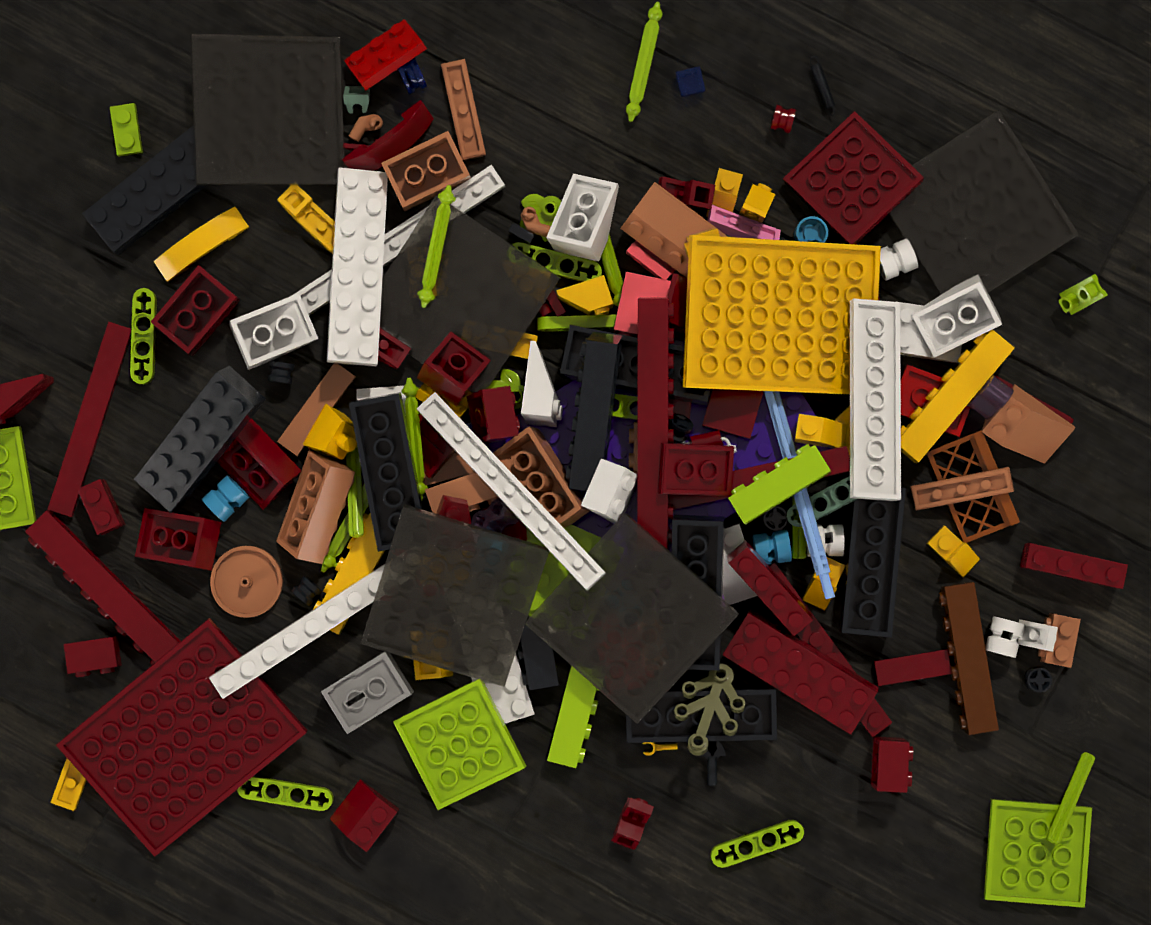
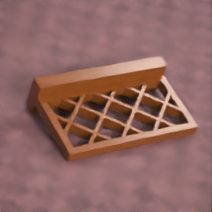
M982 430L927 452L938 481L944 480L948 473L958 477L966 475L971 463L980 466L983 472L998 469ZM970 440L974 449L971 458L968 459L956 454L959 445ZM956 446L954 453L947 450L949 448ZM944 451L952 455L947 469L937 465L934 454ZM975 454L978 458L979 463L973 461ZM955 456L968 461L963 475L949 470ZM939 469L945 471L943 478L941 476ZM1008 493L992 496L989 505L976 499L970 500L971 503L966 514L957 511L954 503L948 504L962 540L966 543L1020 522ZM994 499H995V502H996V504H997L998 509L995 508V507H992V504H993ZM974 502L987 507L982 521L969 516ZM990 509L1001 514L1004 522L993 526L985 523ZM958 515H961V516L964 517V519H963V521H962V524H961V521H960ZM967 518L980 523L977 533L968 537L963 529ZM983 525L990 527L986 530L981 531Z

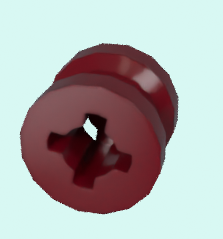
M776 105L771 129L781 128L785 132L790 133L796 109L790 108L787 110L783 109L781 105Z

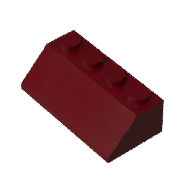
M252 418L217 461L263 510L302 472Z

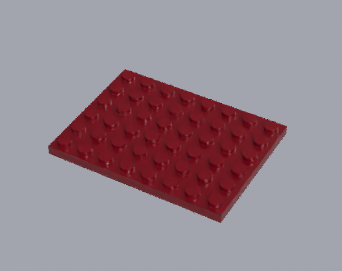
M210 618L56 744L59 750L154 857L307 733V729L260 675L222 699L209 677L241 657L242 654Z

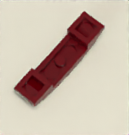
M420 100L402 113L401 116L404 120L365 149L361 144L342 160L350 169L375 171L383 167L382 162L410 148L427 130L434 119L424 103Z

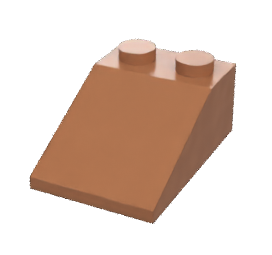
M1014 384L986 417L982 432L1001 446L1045 464L1074 431L1075 426Z

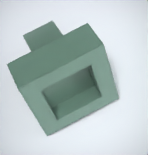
M345 86L343 94L344 104H346L349 113H353V105L355 104L362 106V113L367 112L370 88L365 91L362 86Z

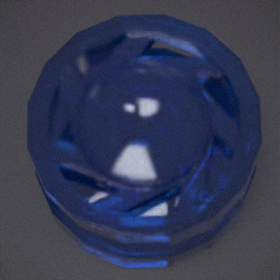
M415 57L398 68L409 95L415 93V90L418 88H427ZM405 71L409 77L410 82H408L406 79V76L404 74Z

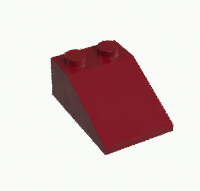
M39 374L0 384V425L6 424L5 419L13 418L54 383V378L45 374Z
M144 508L135 557L212 571L221 522Z

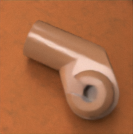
M376 114L359 117L349 137L359 142L365 132L378 130L382 127V118Z
M533 207L524 208L521 213V219L526 230L533 234L547 237L551 226L540 223Z

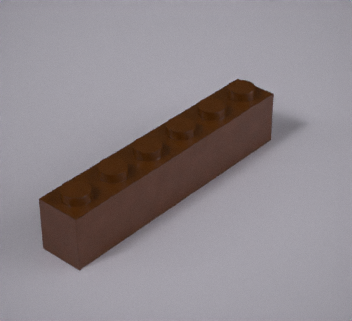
M966 582L941 586L942 592H939L938 596L940 606L945 607L946 617L942 618L945 632L949 631L950 641H947L949 656H953L954 666H951V675L953 681L957 680L958 690H955V699L957 705H961L962 715H959L961 730L965 729V733L968 735L997 731L999 728L975 583Z

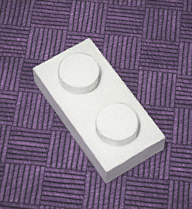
M1019 619V623L1024 624L1022 636L1016 640L1019 645L1053 652L1058 627Z

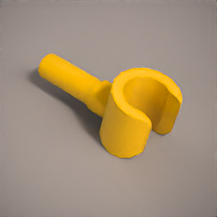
M643 743H649L653 746L652 752H643L647 756L654 754L656 751L678 749L677 743Z

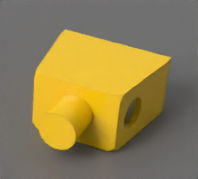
M325 404L303 445L321 455L342 460L348 452H352L357 446L353 422L344 413Z

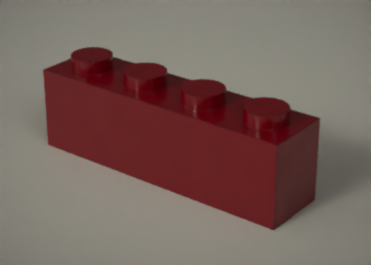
M746 540L727 555L729 565L793 636L813 621L811 612Z
M1025 543L1020 567L1123 589L1128 565L1037 544Z

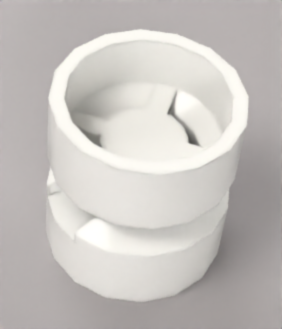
M907 238L894 243L891 249L888 246L881 248L880 274L885 281L899 276L900 271L907 273L918 268L915 252Z
M843 524L828 525L827 528L817 525L825 553L828 556H843ZM825 538H830V543L825 544ZM807 545V556L811 557Z
M993 616L990 626L992 635L988 636L985 649L1016 658L1019 647L1016 640L1021 638L1024 624ZM1003 631L1009 632L1008 639L1001 638Z

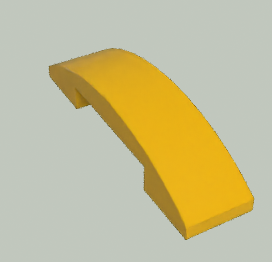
M294 182L277 201L310 235L333 254L335 221L312 201V198Z
M233 207L181 239L159 256L154 263L166 281L169 282L186 271L188 266L225 241H230L248 229L249 226L237 208Z

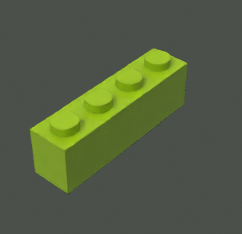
M806 444L796 451V457L791 460L785 457L774 464L776 469L767 474L766 471H763L752 478L754 482L749 486L745 487L742 484L731 491L733 495L728 499L745 525L832 472L815 445L810 447L809 444Z
M572 663L547 761L573 768L577 767V763H583L586 749L581 748L584 738L589 739L592 725L588 724L590 714L595 715L598 701L594 700L596 690L601 691L604 677L600 676L601 670Z

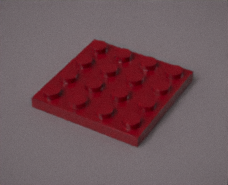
M854 111L794 167L783 180L847 244L856 245L924 181V177Z

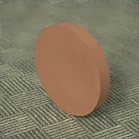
M240 546L227 551L217 560L211 572L210 586L215 601L224 611L237 617L249 618L267 612L276 604L283 588V575L278 562L270 553L254 546Z

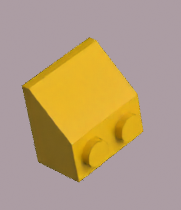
M604 275L556 290L557 297L561 302L587 315L610 314L609 309L613 308V301Z

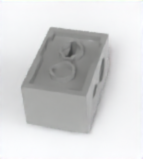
M389 650L321 691L347 734L414 692Z

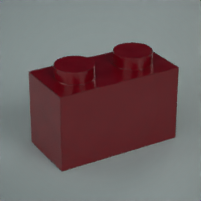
M99 479L77 489L97 535H104L126 525L106 480Z
M118 636L63 644L67 673H75L76 677L91 675V670L100 669V674L115 672V667L122 665Z

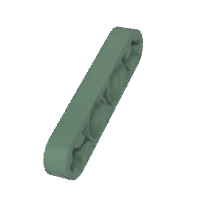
M850 476L809 497L816 520L857 500L856 498H850ZM841 486H845L849 490L848 498L843 501L839 500L836 495L837 489ZM823 497L827 501V507L824 511L819 512L815 509V501ZM795 504L789 508L787 520L793 526L802 527L800 520H794V517L797 515V506Z

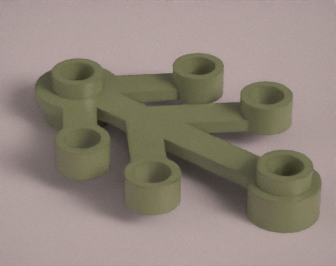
M725 664L720 665L719 671L710 670L708 677L695 683L691 681L685 682L682 686V694L688 699L694 698L697 692L712 686L709 695L688 705L678 704L674 709V716L679 721H685L690 715L704 709L696 734L691 735L688 740V749L693 755L700 756L708 750L706 735L714 711L722 724V730L725 735L733 736L737 733L738 724L734 719L730 718L719 697L723 690L730 701L731 711L737 714L744 711L745 700L738 696L731 684L734 677L733 671ZM719 672H722L726 676L724 678L717 677V674ZM687 687H692L694 691L692 693H687L685 689ZM740 702L742 706L736 708L733 706V703ZM680 709H684L687 713L679 715L677 712ZM732 724L735 728L727 730L726 725ZM700 739L703 743L698 746L694 744V741Z

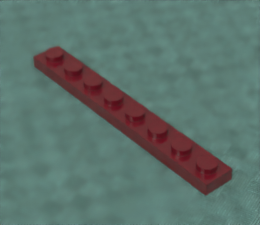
M776 563L771 564L772 570L806 606ZM811 612L813 621L796 635L804 642L855 672ZM875 698L860 720L871 737H874L892 723Z

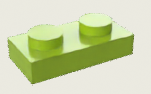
M136 104L111 106L110 112L117 156L143 153Z

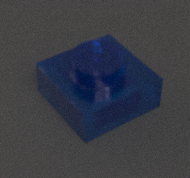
M700 66L676 72L681 97L705 92Z

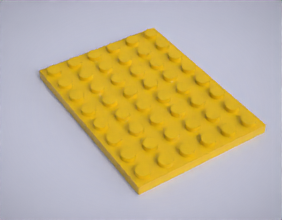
M689 235L683 388L850 394V300L853 298L878 300L881 246Z

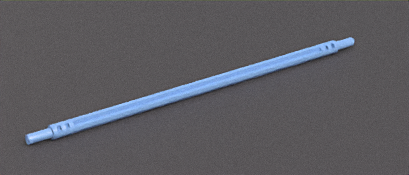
M764 391L783 459L785 457L788 459L797 456L780 392ZM806 487L793 496L815 574L820 578L824 596L827 600L835 597L829 577L831 571Z

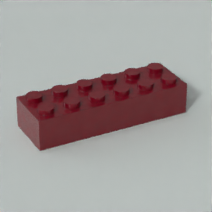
M750 609L723 653V656L849 734H852L878 693L879 687L800 638L793 636L790 632L753 609Z

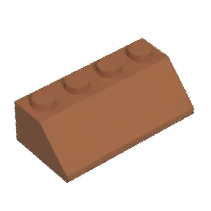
M654 182L620 229L688 278V256L684 247V243H687L686 236L716 227ZM718 229L720 237H728Z
M529 426L520 432L518 436H515L493 452L563 528L572 525L590 512V510L581 506L584 498L579 490L569 489L570 481L566 480V470L540 429Z
M309 450L276 542L296 559L322 564L329 552V544L333 533L337 530V522L341 511L345 507L348 491L354 483L355 471L341 462Z

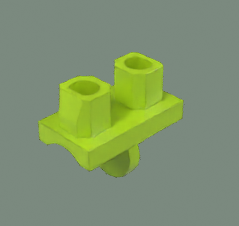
M1094 274L1059 294L1061 297L1059 304L1065 313L1070 312L1073 315L1106 297L1108 294L1102 289L1097 275Z

